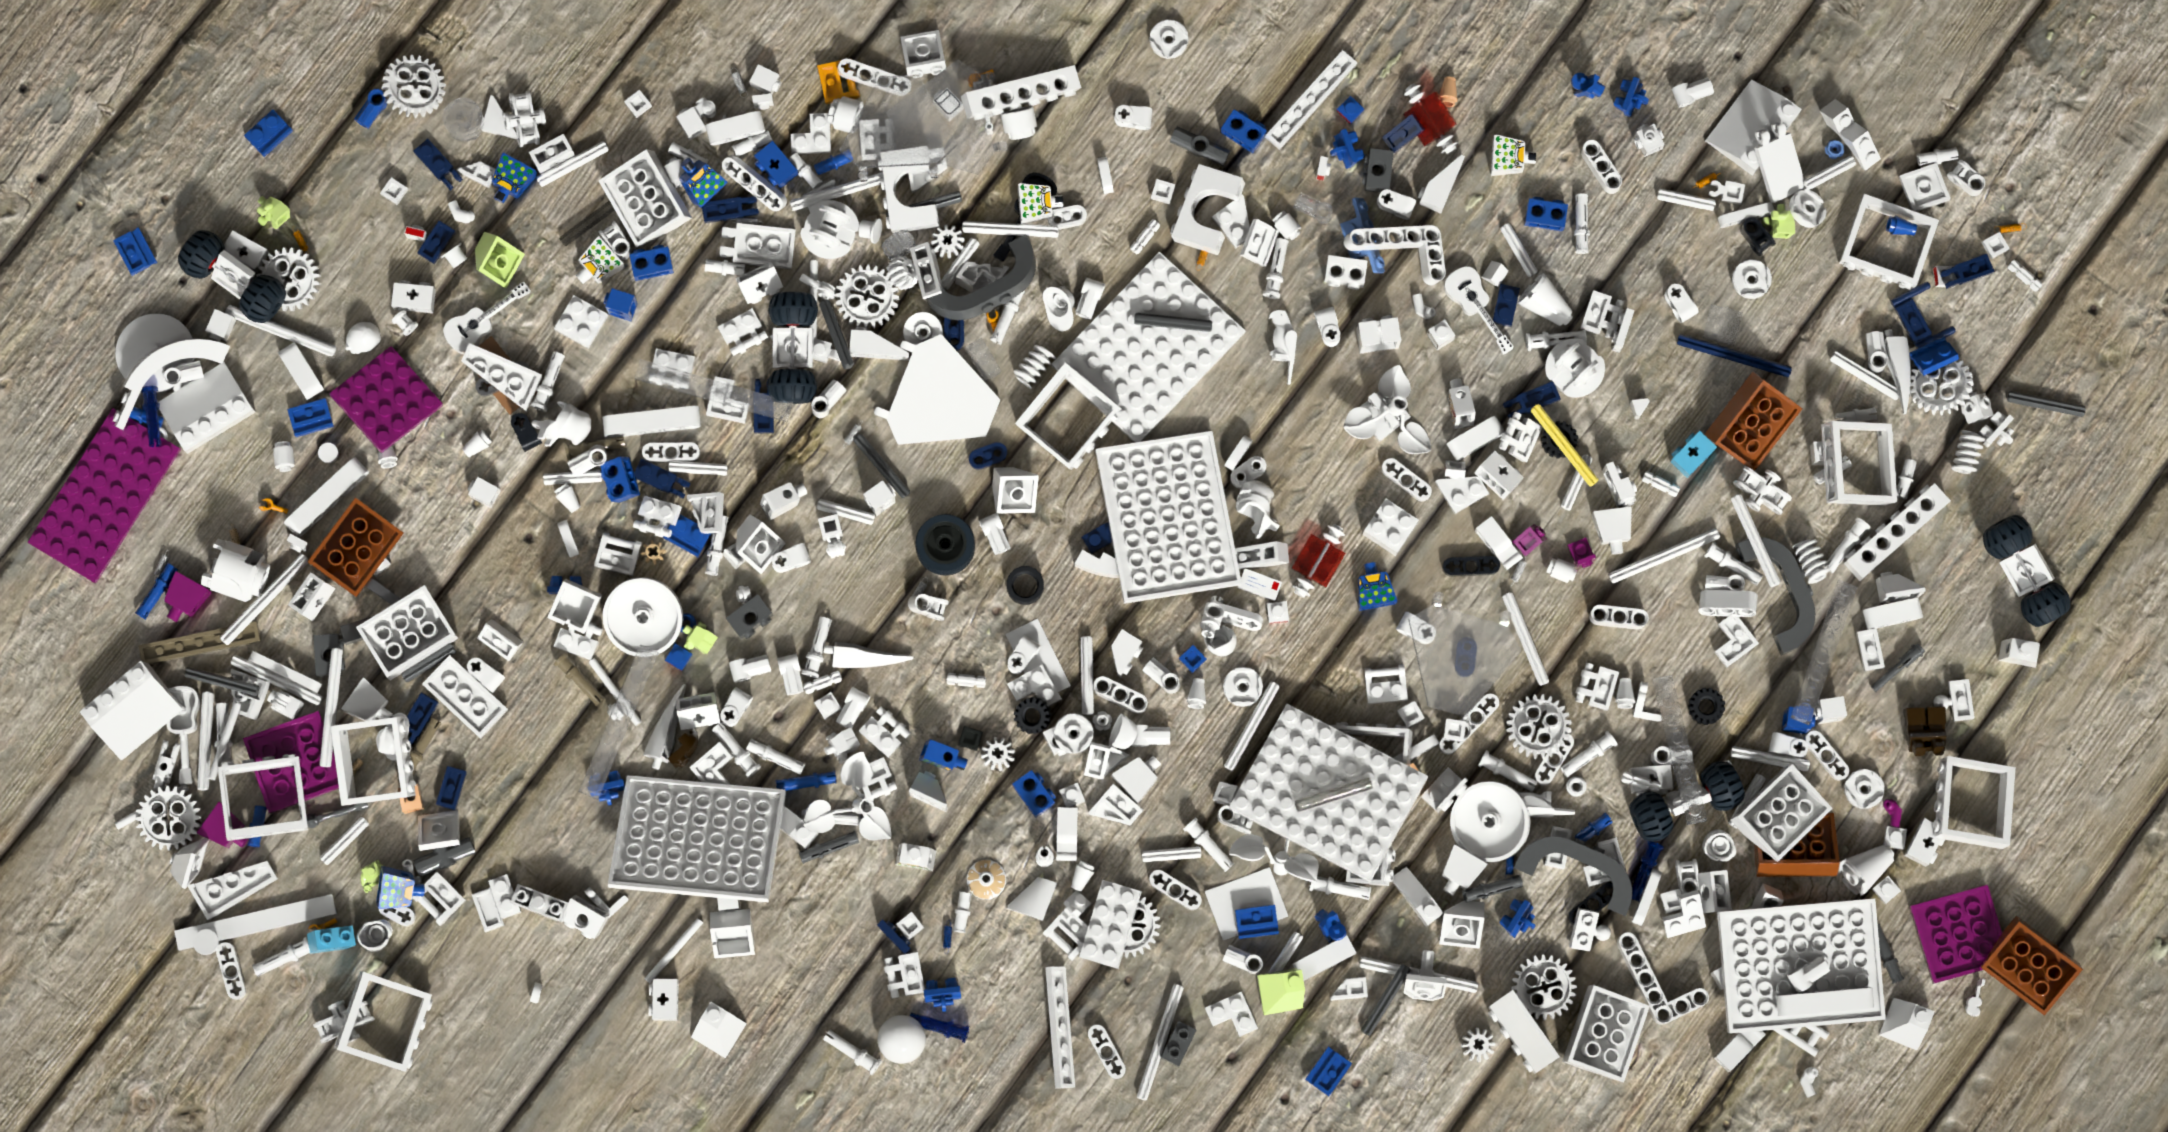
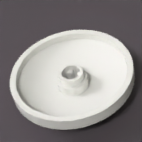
M165 314L141 316L130 322L118 338L115 352L117 366L126 379L138 362L150 352L165 344L183 339H193V337L179 320ZM195 358L179 359L163 366L146 381L141 390L158 393L173 389L174 385L167 384L163 379L164 370L168 367L195 362ZM169 371L167 373L168 381L173 382L178 377L176 371Z
M637 577L621 583L608 596L603 609V624L609 639L621 651L637 657H650L664 652L675 642L682 629L683 610L677 595L666 584L653 578Z
M1488 781L1472 785L1460 794L1451 811L1450 826L1454 840L1460 848L1484 862H1497L1513 856L1521 849L1529 835L1531 820L1526 802L1515 789L1500 782Z

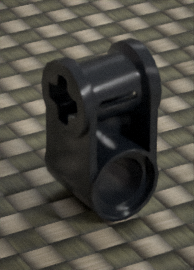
M1748 218L1741 225V234L1758 256L1763 255L1762 252L1770 246L1776 245L1773 237L1765 230L1758 219ZM1746 224H1752L1755 227V232H1749L1746 229Z
M523 413L514 414L511 418V426L524 452L542 444L541 439L537 438L538 434L527 416ZM518 418H520L521 420H525L523 422V427H520L519 425L515 426V424H517Z

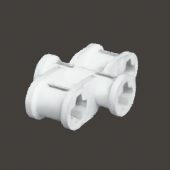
M525 91V93L521 94L509 93L512 114L503 113L505 129L509 130L515 127L519 147L533 143L539 145L540 137L537 124L545 125L546 123L544 109L539 108V110L533 111L530 91Z
M1744 466L1742 474L1737 480H1734L1733 484L1750 495L1749 499H1745V504L1757 512L1760 511V506L1763 504L1774 513L1781 515L1786 503L1792 499L1788 493L1775 486L1776 482H1780L1781 478L1768 469L1765 470V475L1762 477L1751 468Z
M344 1000L328 1006V1010H331L333 1016L313 1024L321 1037V1044L338 1037L347 1011L344 1006ZM367 1001L361 1003L348 1043L360 1038L355 1028L375 1020L368 1010Z

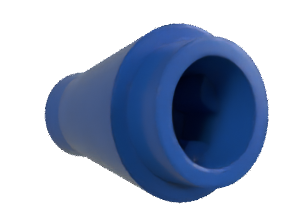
M1896 215L1894 217L1890 216L1886 224V231L1890 232L1891 235L1914 236L1917 231V224Z

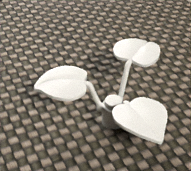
M1394 366L1383 374L1378 383L1380 394L1385 398L1391 397L1388 408L1375 418H1372V414L1368 409L1356 407L1347 414L1343 425L1344 429L1355 438L1368 439L1377 432L1375 421L1387 413L1393 416L1401 415L1400 428L1402 432L1397 438L1400 448L1409 454L1428 453L1431 451V443L1422 426L1415 422H1410L1404 427L1406 415L1404 410L1408 406L1406 398L1410 394L1411 386L1401 366Z
M864 752L855 753L842 765L840 777L844 785H852V789L859 798L853 801L851 808L832 811L827 801H813L806 810L803 820L804 827L815 833H824L835 825V818L832 814L856 812L864 816L859 822V831L865 839H891V827L885 812L881 808L875 807L873 801L865 798V795L856 788V786L860 788L865 787L870 782L872 770Z
M1253 834L1238 838L1230 848L1229 855H1234L1248 861L1262 859L1266 851L1270 864H1273V871L1276 874L1285 875L1289 873L1306 881L1317 882L1319 867L1317 859L1306 853L1297 854L1295 858L1289 857L1287 852L1290 840L1286 839L1284 851H1279L1274 858L1268 846L1263 845V838Z

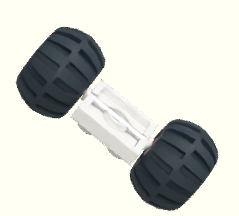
M199 230L195 232L180 250L178 263L187 275L202 279L213 272L211 279L240 299L239 307L242 313L253 322H268L274 317L285 301L286 290L277 278L269 275H260L253 280L255 272L237 260L233 255L226 252L222 240L210 231Z
M779 292L774 294L770 300L769 316L775 325L789 328H773V368L789 369H778L772 372L768 380V392L771 399L777 403H809L816 394V379L811 371L797 368H813L814 329L797 328V326L806 327L814 323L818 313L817 302L810 293Z
M2012 515L1986 529L1983 533V543L1991 556L1996 559H2003L1999 563L2018 597L2033 590V592L2022 599L2021 611L2028 623L2035 627H2040L2067 613L2070 609V597L2068 592L2058 583L2046 584L2054 580L2055 577L2036 543L2023 549L2032 541L2030 524L2020 515Z
M1723 761L1711 763L1701 773L1702 787L1698 783H1691L1680 791L1667 793L1666 797L1663 798L1656 792H1645L1635 797L1630 803L1629 810L1640 836L1646 841L1653 842L1668 836L1673 830V820L1670 812L1677 816L1710 802L1713 808L1720 811L1732 810L1743 801L1745 792L1740 777L1733 765Z

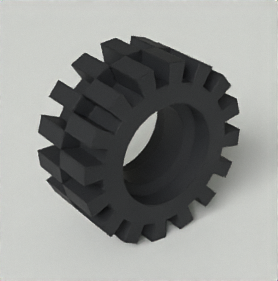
M1556 421V426L1575 449L1578 443L1576 429H1573L1571 424H1566L1567 422L1565 421L1563 423ZM1544 430L1541 441L1545 453H1549L1550 457L1555 456L1557 459L1560 457L1565 458V454L1559 447L1553 444L1552 438Z
M1713 688L1697 690L1688 701V713L1698 724H1713L1722 717L1725 711L1723 696L1717 690H1712ZM1709 699L1713 702L1714 710L1712 713L1704 714L1700 711L1699 703L1701 700Z
M1031 697L1024 699L1016 706V711H1014V722H1017L1016 726L1020 727L1022 732H1027V734H1037L1043 731L1051 721L1052 713H1050V706L1048 707L1046 705L1047 702H1043L1041 698ZM1029 708H1035L1039 711L1040 719L1037 723L1027 721L1025 713Z

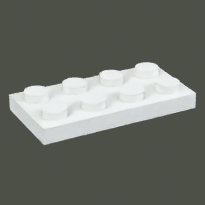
M450 655L422 683L480 739L508 711L499 700Z
M1102 880L1080 952V958L1119 969L1142 891Z

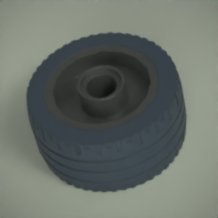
M950 514L937 515L928 519L920 527L915 541L916 553L921 564L930 572L944 576L953 575L965 569L971 562L975 553L974 534L969 525L961 518ZM948 543L949 547L946 549L942 548V544Z

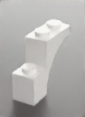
M1834 99L1820 110L1826 125L1834 130L1846 143L1861 168L1866 171L1881 159L1869 132L1854 122L1848 107Z

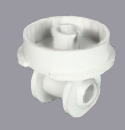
M826 200L814 204L809 210L810 214L800 233L804 245L811 253L824 259H836L846 255L854 242L855 232L859 229V222L855 213L847 205L838 201Z
M1574 338L1560 342L1550 351L1546 360L1545 371L1547 378L1554 382L1560 392L1564 393L1567 397L1577 398L1586 396L1598 388L1604 377L1605 363L1604 359L1587 345V342L1583 339Z

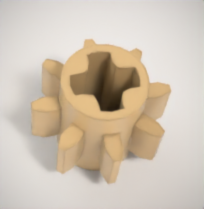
M651 540L650 545H643L646 550L641 555L647 556L646 563L652 561L656 566V561H664L662 554H665L666 550H660L661 542L656 545ZM650 550H653V551L656 550L657 553H658V555H657V556H655V555H652V556H651V554H650L649 551H650Z

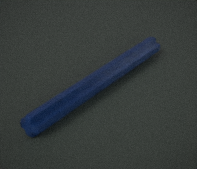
M1680 334L1677 339V345L1784 377H1789L1792 371L1791 366Z

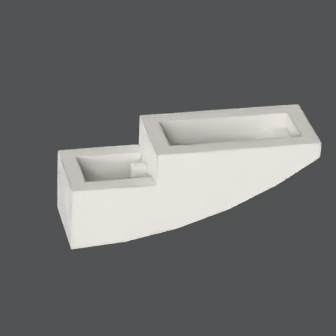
M1082 550L1075 562V567L1086 572L1104 577L1119 578L1115 558L1104 552L1099 559Z
M1346 935L1342 940L1335 941L1292 965L1294 968L1302 970L1303 981L1355 955L1356 951Z

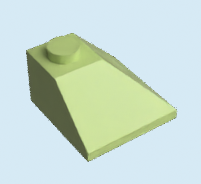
M484 232L475 248L476 270L502 287L507 288L525 254L497 235Z
M1293 968L1257 975L1263 1015L1303 1008L1305 987L1301 969Z

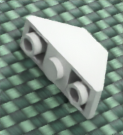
M517 884L510 901L512 904L559 922L564 921L570 906L568 902Z

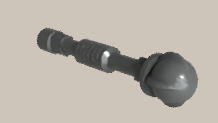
M359 803L348 808H339L324 815L308 814V828H315L316 825H319V822H323V820L328 818H337L355 810L369 808L368 803Z

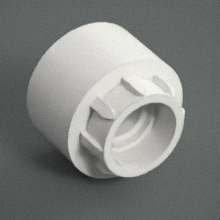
M845 96L841 99H834L829 109L828 122L833 124L834 129L855 134L860 125L859 121L862 119L863 102Z
M1033 106L1022 107L1015 111L1007 110L1000 114L1004 133H1008L1011 140L1034 135V128L1037 127Z

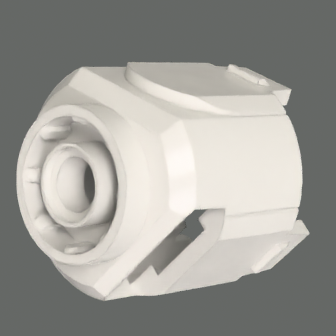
M217 539L213 548L219 549L221 552L219 557L215 558L210 570L213 574L203 573L201 585L210 588L212 591L244 602L251 600L254 595L259 597L265 587L270 571V564L265 563L266 558L264 554L231 541Z

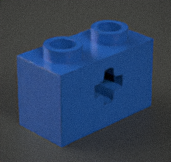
M773 141L754 155L756 160L754 164L761 172L765 171L769 175L767 179L774 187L777 185L781 189L798 176V170ZM771 164H778L779 168L776 170V168H772Z

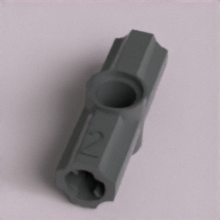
M1178 126L1170 139V143L1192 152L1196 157H1203L1221 166H1224L1231 151L1209 141L1205 136H1198ZM1203 143L1205 148L1198 150L1195 148V144Z
M470 837L460 840V845L436 848L433 852L413 861L419 876H424L437 869L448 868L456 864V861L475 854L476 851Z

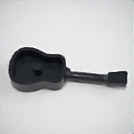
M1030 173L1022 181L1023 184L1050 186L1051 196L1057 194V186L1053 180L1041 173ZM1017 199L1014 204V211L1019 217L1015 224H1021L1019 199ZM1008 235L1004 243L993 254V257L1004 262L1010 251L1008 243L1015 240L1017 235Z

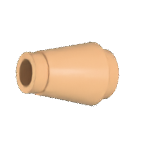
M1448 76L1444 78L1438 97L1441 106L1453 107L1457 102L1456 79L1454 77Z

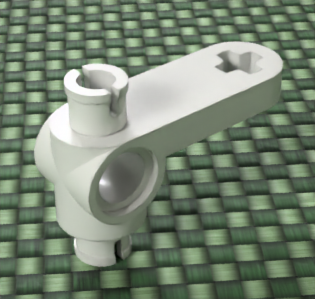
M1212 596L1210 602H1207L1200 623L1203 629L1202 636L1206 638L1207 633H1209L1208 638H1213L1214 632L1219 631L1221 622L1257 631L1262 627L1263 618L1257 613L1225 605L1221 597L1216 601L1217 596Z

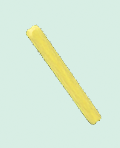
M1535 405L1531 409L1532 414L1589 486L1598 482L1596 475L1541 405Z

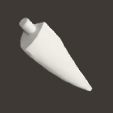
M1892 329L1884 331L1886 337L1884 340L1885 352L1888 357L1887 366L1897 388L1903 414H1906L1911 379L1908 340L1904 336H1893Z
M835 642L834 646L824 645V653L834 654L833 667L838 668L877 667L896 664L914 658V656L873 650L853 643Z
M685 684L681 686L664 710L644 751V756L654 759L652 768L656 770L660 769L662 762H669L667 758L671 756L675 744L678 722L675 699L684 697Z

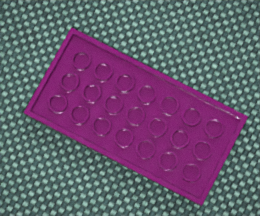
M114 408L107 416L27 542L95 584L181 451L176 445L128 418L124 430L115 427L113 418L117 410Z

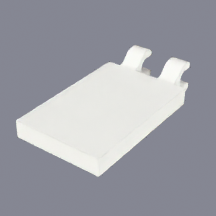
M1779 122L1771 125L1775 135L1774 139L1770 140L1768 131L1763 132L1761 129L1755 132L1759 145L1754 147L1769 200L1772 203L1805 189L1803 184L1805 180L1791 133H1786L1785 124H1779Z
M737 223L736 229L722 227V238H735L734 248L720 246L719 257H733V263L762 266L771 262L775 268L792 269L796 229Z

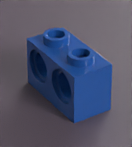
M1234 109L1221 127L1220 133L1254 154L1264 139L1267 130L1264 129L1265 126L1259 121L1253 122L1250 120L1245 112ZM1239 121L1242 126L1240 128H1233L1231 123ZM1254 131L1258 134V137L1251 139L1247 134Z
M1542 197L1529 198L1524 226L1563 231L1568 204H1564V201L1561 200L1544 201ZM1539 208L1542 214L1534 215L1532 209ZM1559 211L1561 217L1556 219L1552 217L1551 212Z
M657 245L652 250L638 249L633 251V254H629L635 281L674 273L668 246ZM659 256L666 257V261L663 264L656 263V259ZM639 260L647 261L646 266L643 268H639L636 265Z
M612 288L611 292L607 293L604 299L605 308L609 315L632 321L638 304L634 295Z
M620 456L601 465V476L606 483V493L611 502L621 503L640 495L629 457ZM615 467H617L616 475L614 474ZM621 485H622V487H623V492H622V493H620V487H621Z
M1788 707L1783 711L1781 731L1806 734L1815 726L1816 716L1813 715V709Z
M1031 770L1012 783V786L1034 817L1037 818L1055 805L1054 799L1056 797L1050 788L1047 790L1042 785L1044 780L1038 772L1034 774ZM1025 781H1034L1035 787L1032 790L1025 789ZM1044 796L1047 799V803L1044 806H1038L1035 802L1037 797Z

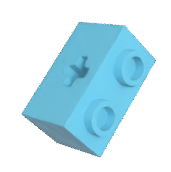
M1701 431L1696 435L1692 433L1685 440L1687 444L1683 448L1679 446L1671 454L1673 458L1670 462L1686 478L1717 448ZM1694 449L1696 453L1690 457L1688 454Z
M353 925L314 930L307 934L310 954L344 950L356 945Z

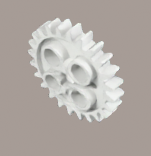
M404 55L401 61L396 59L394 64L390 63L389 69L385 70L384 74L386 76L382 78L384 84L381 89L386 90L383 96H389L387 104L393 102V110L397 107L400 108L399 114L406 111V117L410 113H413L414 118L418 116V113L424 117L426 111L431 114L433 108L437 109L438 103L443 101L441 96L445 95V91L442 89L445 88L446 84L440 82L443 81L444 76H438L441 71L440 69H433L435 63L428 65V58L422 62L421 56L414 60L413 55H411L409 60H407ZM399 74L405 75L407 80L401 79ZM418 74H423L427 80H422ZM401 93H406L409 98H403ZM420 93L427 94L428 98H423Z
M283 247L282 253L276 249V256L269 253L270 260H262L265 267H258L262 270V274H256L257 277L260 275L275 277L282 283L286 290V298L282 304L283 311H287L288 306L291 311H295V306L298 309H302V303L309 305L307 299L314 300L315 297L312 293H319L315 285H321L320 282L316 281V278L321 277V275L315 274L319 267L312 266L315 260L311 259L308 261L309 254L306 253L302 256L303 250L300 249L295 254V248L292 247L289 253L285 247ZM283 261H285L287 263V269L286 271L281 272L279 266ZM300 269H304L306 273L303 279H299L297 275ZM286 276L292 279L291 283L285 280ZM293 287H296L298 289V294L296 297L292 298L290 295V290Z
M867 264L866 270H863L862 266L859 265V271L857 272L854 268H851L852 275L845 273L847 279H840L842 286H836L840 293H836L835 297L841 299L836 301V306H842L838 309L839 313L845 312L843 315L844 320L850 317V325L856 321L857 327H860L862 323L865 328L868 327V324L875 328L876 322L882 326V319L884 318L889 321L888 313L894 315L895 312L892 308H898V304L894 302L899 300V296L894 295L899 292L898 288H892L894 283L892 281L889 282L891 278L888 275L884 276V269L878 272L877 266L870 270V266ZM858 281H864L866 286L858 289L855 284ZM878 286H882L885 289L884 293L880 295L876 294L874 290ZM855 291L858 294H851L850 292ZM870 293L871 298H868L867 301L864 300V296ZM853 299L860 301L857 307H851L849 303ZM874 299H879V300L882 299V300H884V302H883V303H880L879 301L874 300ZM871 305H877L879 310L876 313H871L868 311V308Z
M1963 360L1960 362L1954 361L1933 371L1938 373L1934 376H1930L1931 373L1923 376L1919 369H1912L1910 397H1912L1913 403H1917L1919 409L1923 406L1925 412L1931 409L1932 415L1937 410L1940 411L1941 415H1943L1944 410L1951 414V408L1958 411V404L1964 406V399H1970L1968 393H1973L1971 387L1974 385L1972 373L1969 372L1968 366H1964ZM1943 370H1945V372H1944V374H1943V381H1944V383H1941V381H1942V372H1943ZM1951 376H1957L1955 379H1949ZM1926 390H1933L1931 393H1924ZM1947 393H1951V394H1952L1951 396H1948V397H1945V396H1944V395L1947 394Z
M1534 694L1531 701L1526 697V703L1519 700L1520 707L1513 706L1515 714L1509 713L1508 715L1512 720L1507 721V725L1511 726L1507 729V733L1512 734L1509 736V741L1515 740L1513 747L1520 746L1519 753L1525 750L1526 757L1533 753L1534 759L1537 758L1538 754H1541L1542 759H1544L1545 753L1552 757L1553 750L1559 753L1558 746L1565 747L1563 740L1570 739L1566 733H1571L1572 731L1571 728L1566 727L1571 725V720H1565L1569 717V713H1563L1565 706L1558 707L1559 700L1552 703V696L1545 700L1544 694H1542L1540 699H1537V696ZM1536 710L1539 712V715L1536 718H1531L1528 716V713ZM1547 711L1542 721L1543 728H1539L1536 740L1532 743L1531 740L1536 733V726L1540 724L1543 712ZM1553 717L1558 721L1555 725H1549L1547 720ZM1522 729H1530V735L1523 736L1521 734ZM1544 735L1550 738L1547 743H1541L1539 739Z
M167 785L165 791H163L162 787L159 786L158 793L152 789L150 791L152 797L149 795L144 796L147 802H139L143 808L136 810V812L141 814V816L135 818V820L141 821V824L136 827L143 828L140 836L147 835L145 842L153 840L152 847L158 843L159 850H162L164 845L167 846L168 851L171 850L172 845L177 850L179 849V843L183 846L187 845L185 839L193 840L191 833L197 835V830L194 828L200 827L201 824L196 822V820L201 819L202 816L196 815V812L201 808L194 807L197 800H190L192 794L184 795L186 789L178 792V786H175L172 791L170 786ZM167 800L170 801V816L174 818L170 821V836L167 835L168 820L164 819V816L167 815ZM155 803L162 804V813H156L153 810ZM174 803H181L184 807L183 812L177 813L173 808ZM177 822L182 823L184 826V831L181 833L174 830V824ZM155 823L163 825L164 831L162 833L154 831Z
M1146 897L1141 901L1139 900L1136 911L1140 910L1144 913V918L1141 921L1133 919L1132 923L1145 924L1146 927H1131L1124 949L1126 958H1128L1129 953H1132L1135 958L1136 951L1143 955L1144 947L1148 950L1151 949L1148 944L1149 942L1156 943L1152 937L1159 936L1155 929L1160 928L1161 925L1155 924V922L1160 920V917L1153 916L1157 909L1150 910L1152 902L1146 905ZM1139 930L1143 933L1142 940L1135 941L1132 938L1134 931Z
M1542 954L1540 960L1533 956V962L1526 959L1527 966L1520 964L1519 966L1522 971H1515L1514 973L1518 978H1512L1511 980L1516 983V986H1512L1511 989L1516 990V995L1530 1015L1535 1013L1536 1020L1540 1015H1542L1543 1021L1546 1020L1547 1015L1554 1019L1555 1012L1561 1016L1562 1012L1560 1009L1567 1011L1566 1003L1573 1004V1001L1569 998L1576 996L1575 993L1571 992L1572 989L1577 988L1576 985H1571V982L1576 979L1575 977H1569L1572 970H1565L1566 963L1562 966L1559 965L1560 958L1553 962L1552 955L1548 960L1545 959L1544 954ZM1547 970L1555 972L1556 977L1554 980L1546 978L1545 973ZM1528 975L1536 978L1537 982L1534 986L1527 984L1526 977ZM1558 981L1561 982V985L1548 988L1546 993L1543 990L1530 994L1526 992L1527 990L1540 987L1542 985L1541 982L1544 985ZM1553 989H1558L1561 992L1562 996L1559 1000L1552 998L1551 992ZM1533 995L1541 996V1005L1533 1004Z

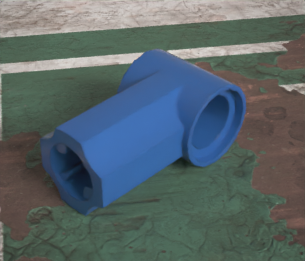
M379 89L371 90L368 94V99L354 120L369 129L379 113L388 105L387 98L383 96L384 92ZM381 96L382 101L380 103H373L375 97Z

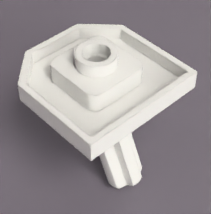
M1423 950L1419 975H1406L1404 994L1413 999L1430 1001L1444 998L1447 978L1433 977L1434 951Z

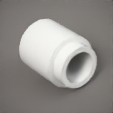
M677 157L667 160L664 166L675 188L683 186L679 178L685 172L681 167L682 159H677Z
M1282 211L1272 220L1275 223L1276 229L1286 240L1289 238L1294 240L1301 233L1299 231L1301 226L1290 213Z
M287 441L275 443V448H273L275 468L279 469L280 472L291 471V468L295 466L293 447Z
M1552 558L1546 573L1551 574L1550 576L1568 583L1569 580H1574L1577 570L1574 569L1575 565L1559 558Z

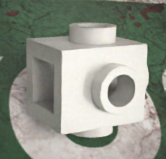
M1648 124L1642 125L1635 134L1634 143L1638 150L1641 149L1644 157L1662 150L1665 145L1662 140L1664 138L1660 128H1656L1655 124L1650 126Z
M1970 393V399H1965V405H1961L1962 414L1965 416L1968 424L1980 422L1994 415L1991 402L1986 393Z

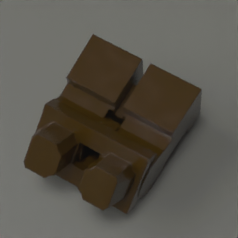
M1946 707L1903 709L1906 742L1909 752H1913L1915 756H1923L1928 751H1933L1935 756L1943 755L1947 737L1945 730Z

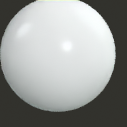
M897 1015L886 1020L880 1027L877 1042L885 1058L894 1063L904 1064L912 1062L920 1056L925 1047L926 1035L922 1025L916 1019L907 1015Z

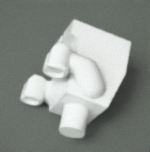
M850 727L839 734L833 732L826 736V740H829V746L825 747L824 751L826 755L833 753L841 764L847 760V753L857 750L860 743Z

